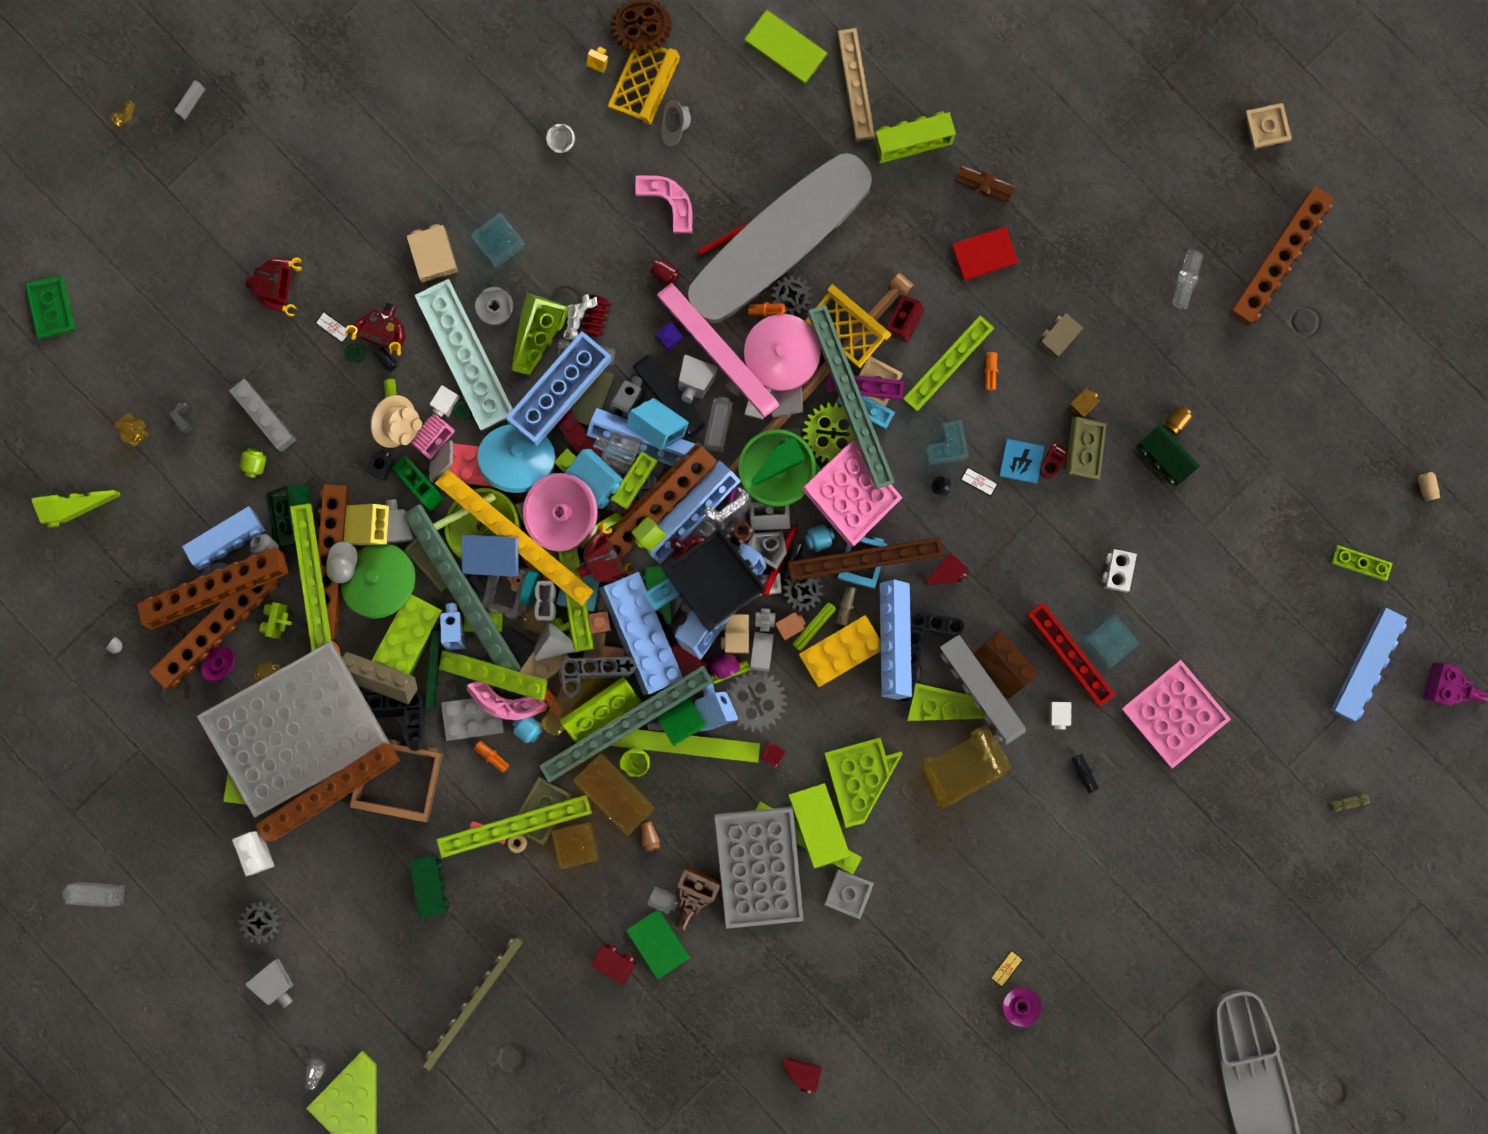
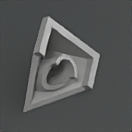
M783 531L756 533L747 544V546L762 555L766 565L776 570L787 554Z
M547 621L534 648L535 658L540 660L574 652L572 640L551 622Z

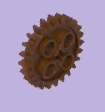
M628 0V5L622 3L623 9L616 8L617 14H613L614 20H611V31L614 40L617 41V45H622L623 50L629 47L630 53L636 50L637 55H639L640 51L643 50L647 54V49L654 52L655 46L661 48L660 42L666 43V37H670L669 31L672 30L669 11H666L665 5H660V1L654 3L653 0H635V2Z

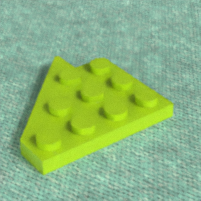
M881 737L825 753L846 828L865 823L902 756V752L886 756Z
M362 1051L306 1109L331 1134H377V1064Z

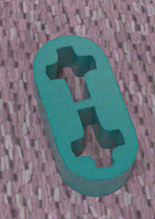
M534 569L528 572L520 594L521 604L533 605L536 598L535 586L538 581H542V572Z

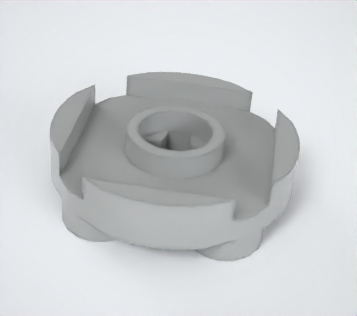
M489 287L483 290L479 297H477L475 310L483 323L498 326L511 319L514 304L511 296L499 287ZM492 302L500 305L497 311L489 308V306H492Z

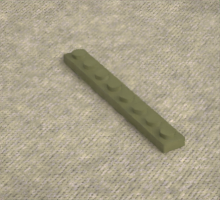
M519 936L515 940L511 938L505 946L508 949L504 955L500 954L494 961L496 966L493 971L488 970L482 978L485 982L481 987L476 986L470 994L473 997L469 1003L465 1002L459 1009L461 1014L458 1019L453 1018L447 1026L450 1030L446 1035L441 1034L436 1041L438 1046L434 1052L430 1050L424 1058L426 1063L423 1065L427 1070L430 1071L523 944L524 940Z

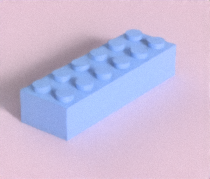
M581 332L506 417L507 422L537 447L611 363V355L584 332Z
M742 543L739 546L743 552L741 556L744 560L748 559L754 566L752 570L756 575H761L767 567L762 555ZM691 610L687 615L685 623L677 628L675 638L684 650L701 660L731 616L708 632Z
M639 572L600 587V593L626 655L633 658L636 662L637 667L634 674L643 695L651 694L682 679V674L657 614L644 595L647 591Z

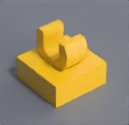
M599 47L597 51L591 49L587 56L586 66L604 73L608 56L604 55L606 49Z

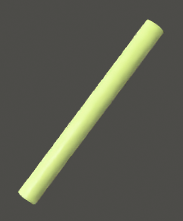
M493 492L483 497L488 503L497 499ZM462 508L435 522L433 525L436 530H439L470 512Z

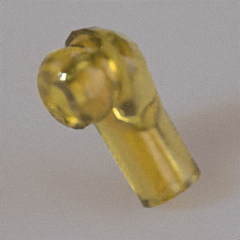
M126 101L124 111L112 113L110 120L116 125H122L130 121L135 104Z

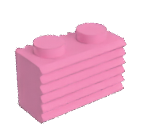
M434 413L422 425V428L410 443L431 460L455 430Z

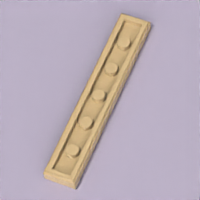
M856 28L840 30L837 34L856 142L875 139Z

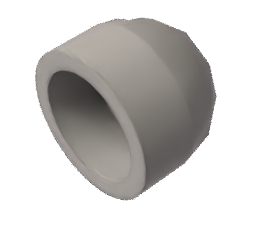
M114 637L105 649L114 654L119 653L122 649V642Z

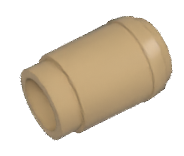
M1429 472L1418 475L1417 482L1425 502L1440 498L1435 473Z

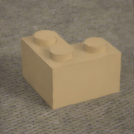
M732 615L722 629L726 633L725 637H721V649L725 650L727 654H749V615Z

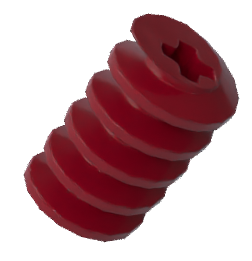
M589 295L590 299L597 297V305L585 310L588 315L583 317L586 322L581 324V327L585 330H580V333L584 332L587 336L592 337L604 336V333L599 330L606 328L601 322L608 321L603 315L610 313L605 307H611L612 304L603 297Z

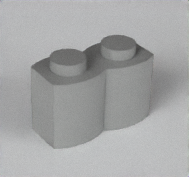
M538 581L535 586V596L537 599L534 609L535 617L538 621H553L556 615V608L553 603L556 598L555 584L552 581Z

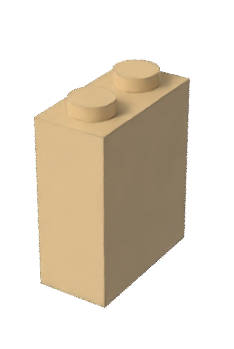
M431 225L427 230H415L411 232V235H407L418 276L422 283L458 272L448 235L443 225Z

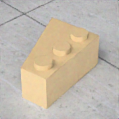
M533 651L519 672L548 681L559 673L560 665L565 660L571 658L566 653L536 660L535 652Z

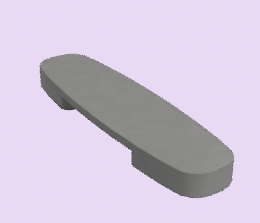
M840 154L820 166L781 195L742 229L700 272L689 287L688 296L691 305L707 322L719 323L756 299L764 289L785 274L834 228L838 227L868 194L872 182L871 172L868 167L853 154Z
M1235 990L1220 995L1213 1006L1214 1031L1224 1089L1235 1133L1300 1134L1290 1088L1279 1054V1043L1262 1000L1256 994L1246 990Z

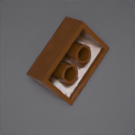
M1001 630L997 631L973 653L995 686L1007 699L1020 691L1039 674Z

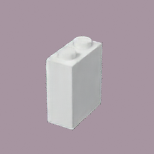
M259 831L250 832L232 839L246 876L275 867L267 844L263 841Z

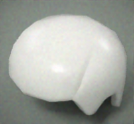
M555 124L548 130L546 141L553 151L564 153L573 147L575 136L569 126Z

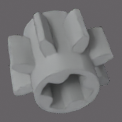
M761 608V613L756 612L755 627H760V631L769 632V627L775 628V613H770V609Z

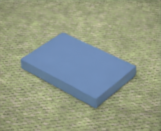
M462 535V574L518 576V537Z

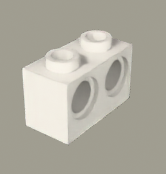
M1113 549L1111 553L1107 554L1106 564H1108L1107 572L1104 571L1102 576L1104 588L1124 593L1130 591L1137 554ZM1117 556H1121L1124 559L1125 563L1123 566L1117 565ZM1113 575L1120 577L1121 582L1119 585H1115L1112 582Z

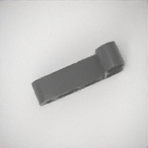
M631 657L567 659L559 667L560 694L567 699L573 698L580 690V679L629 677L636 670V662ZM625 663L627 667H630L628 671L626 668H619L617 670V667H622ZM585 664L592 667V673H587L584 670ZM603 664H609L612 669L611 672H606L603 669ZM570 665L573 668V673H567L564 670V666ZM571 684L574 687V693L567 692L565 685Z

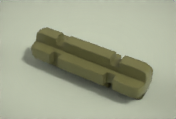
M1361 794L1358 797L1353 796L1341 799V801L1331 802V808L1333 812H1339L1342 809L1347 810L1359 807L1360 804L1367 805L1370 803L1368 794Z

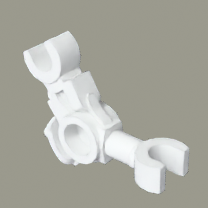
M586 294L582 297L583 302L581 304H570L567 306L569 307L566 316L568 326L563 338L575 340L578 336L577 329L580 327V320L583 319L585 310L597 305V297L589 300V296Z

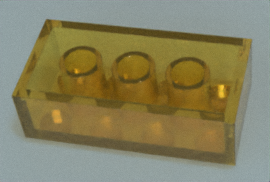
M600 753L573 780L627 836L656 809L603 753Z

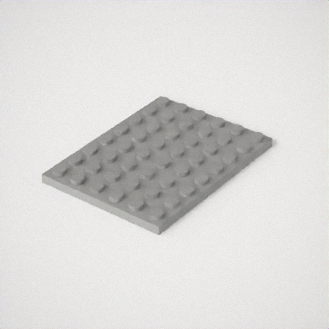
M332 641L197 716L254 818L340 771L380 744L389 743Z

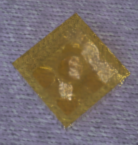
M591 821L551 831L560 869L599 860Z

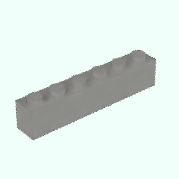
M960 635L940 647L941 659L945 664H950L952 667L950 671L955 679L962 681L961 687L967 695H972L974 698L972 702L976 709H981L984 712L983 718L989 726L993 725L996 729L994 734L1000 742L1003 740L1007 745L1026 732L1025 726Z

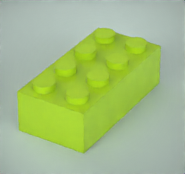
M944 111L935 113L933 117L926 118V116L916 118L914 122L908 123V121H903L891 128L889 126L881 127L876 131L874 144L879 162L883 163L952 145L956 132L950 112L944 113Z
M411 594L407 602L398 610L372 661L412 675L432 638V630L435 631L440 623V614L445 612Z

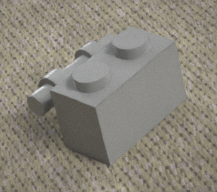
M751 497L750 520L752 529H790L789 505L781 507L768 506L759 503Z

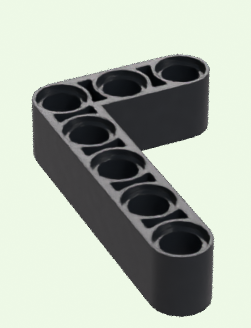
M915 611L910 615V634H916L919 637L917 644H911V653L916 657L915 662L911 663L912 697H909L905 702L895 699L896 702L906 705L913 699L924 632L957 636L964 631V623L961 619ZM914 615H919L922 618L921 625L913 624L912 618ZM937 618L940 620L941 627L939 629L932 627V619ZM952 622H957L960 625L958 632H953L950 629Z
M416 692L409 704L382 694L363 695L375 718L404 716V738L408 748L412 751H419L423 748L425 743V705L419 693ZM413 702H419L417 705L411 706ZM394 703H400L397 707H391ZM375 704H380L378 708H372ZM418 719L417 723L411 724L412 720ZM418 737V740L414 742L410 741L412 738Z

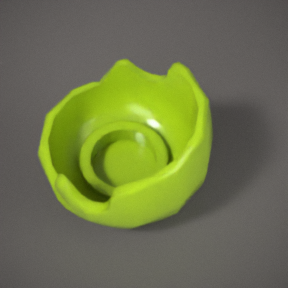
M629 749L620 759V769L624 770L628 776L640 777L646 774L650 768V758L642 749Z

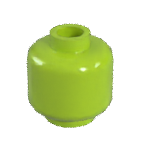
M248 448L241 455L239 468L245 472V476L256 478V475L264 472L266 456L261 450Z

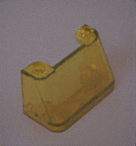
M981 727L970 733L972 737L940 756L934 758L931 755L923 760L924 764L921 767L940 811L995 781L1012 768L988 727L983 730Z

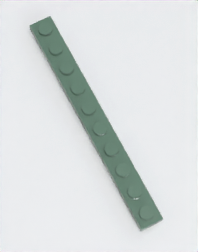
M823 305L808 310L809 320L875 490L892 485L895 481L827 306Z
M421 504L415 506L403 516L495 665L518 671L521 669L519 663L465 575L462 574V570Z
M705 666L698 668L540 765L542 772L548 782L554 781L711 685L714 681Z

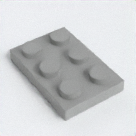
M473 698L441 703L446 741L504 733L503 719L486 713Z

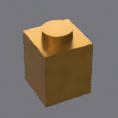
M1085 388L1068 408L1078 417L1084 418L1100 402L1099 396L1092 389L1088 390Z

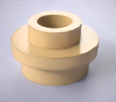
M521 834L509 838L507 845L512 852L519 853L526 848L527 840ZM516 839H519L521 841V845L519 847L514 845V841Z

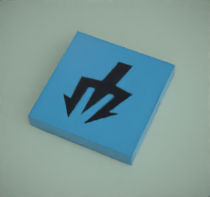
M1006 439L999 477L1037 484L1044 446Z

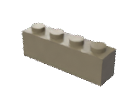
M346 652L342 657L354 681L360 687L406 704L410 703L417 691L414 676Z

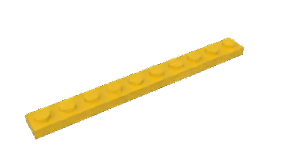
M449 469L435 483L497 536L518 537V553L581 606L595 592Z

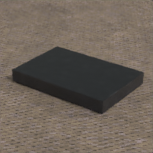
M506 626L501 632V636L522 668L533 653L535 646L509 626ZM486 652L481 661L494 664L491 657ZM492 686L503 695L507 691L505 689Z

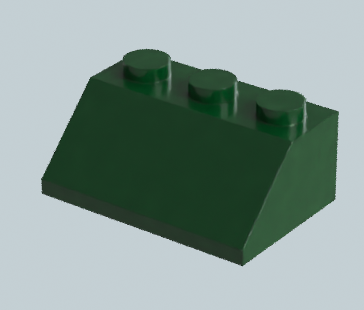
M1161 424L1137 444L1140 454L1148 457L1152 461V466L1157 471L1161 470L1165 475V480L1171 485L1178 486L1200 467Z
M287 485L266 493L273 540L278 543L279 549L296 546L290 507L310 504L307 485Z
M438 855L410 860L409 865L418 918L423 919L447 913V908H450L448 897L444 895L446 881L444 877H441L440 870H443L441 858L438 859Z

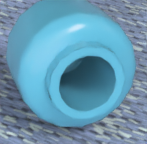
M821 524L808 529L805 539L810 550L813 549L815 552H820L832 546V539H835V535L831 528L828 529L826 525Z
M532 716L515 720L512 724L514 726L513 734L524 743L535 742L542 732L540 722Z

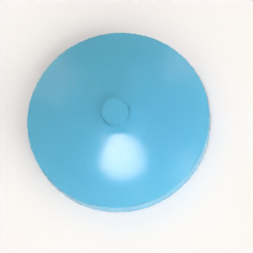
M505 425L493 430L483 439L479 446L478 466L482 476L492 486L506 492H527L538 480L552 474L554 469L555 452L550 440L545 437L536 447L512 425Z

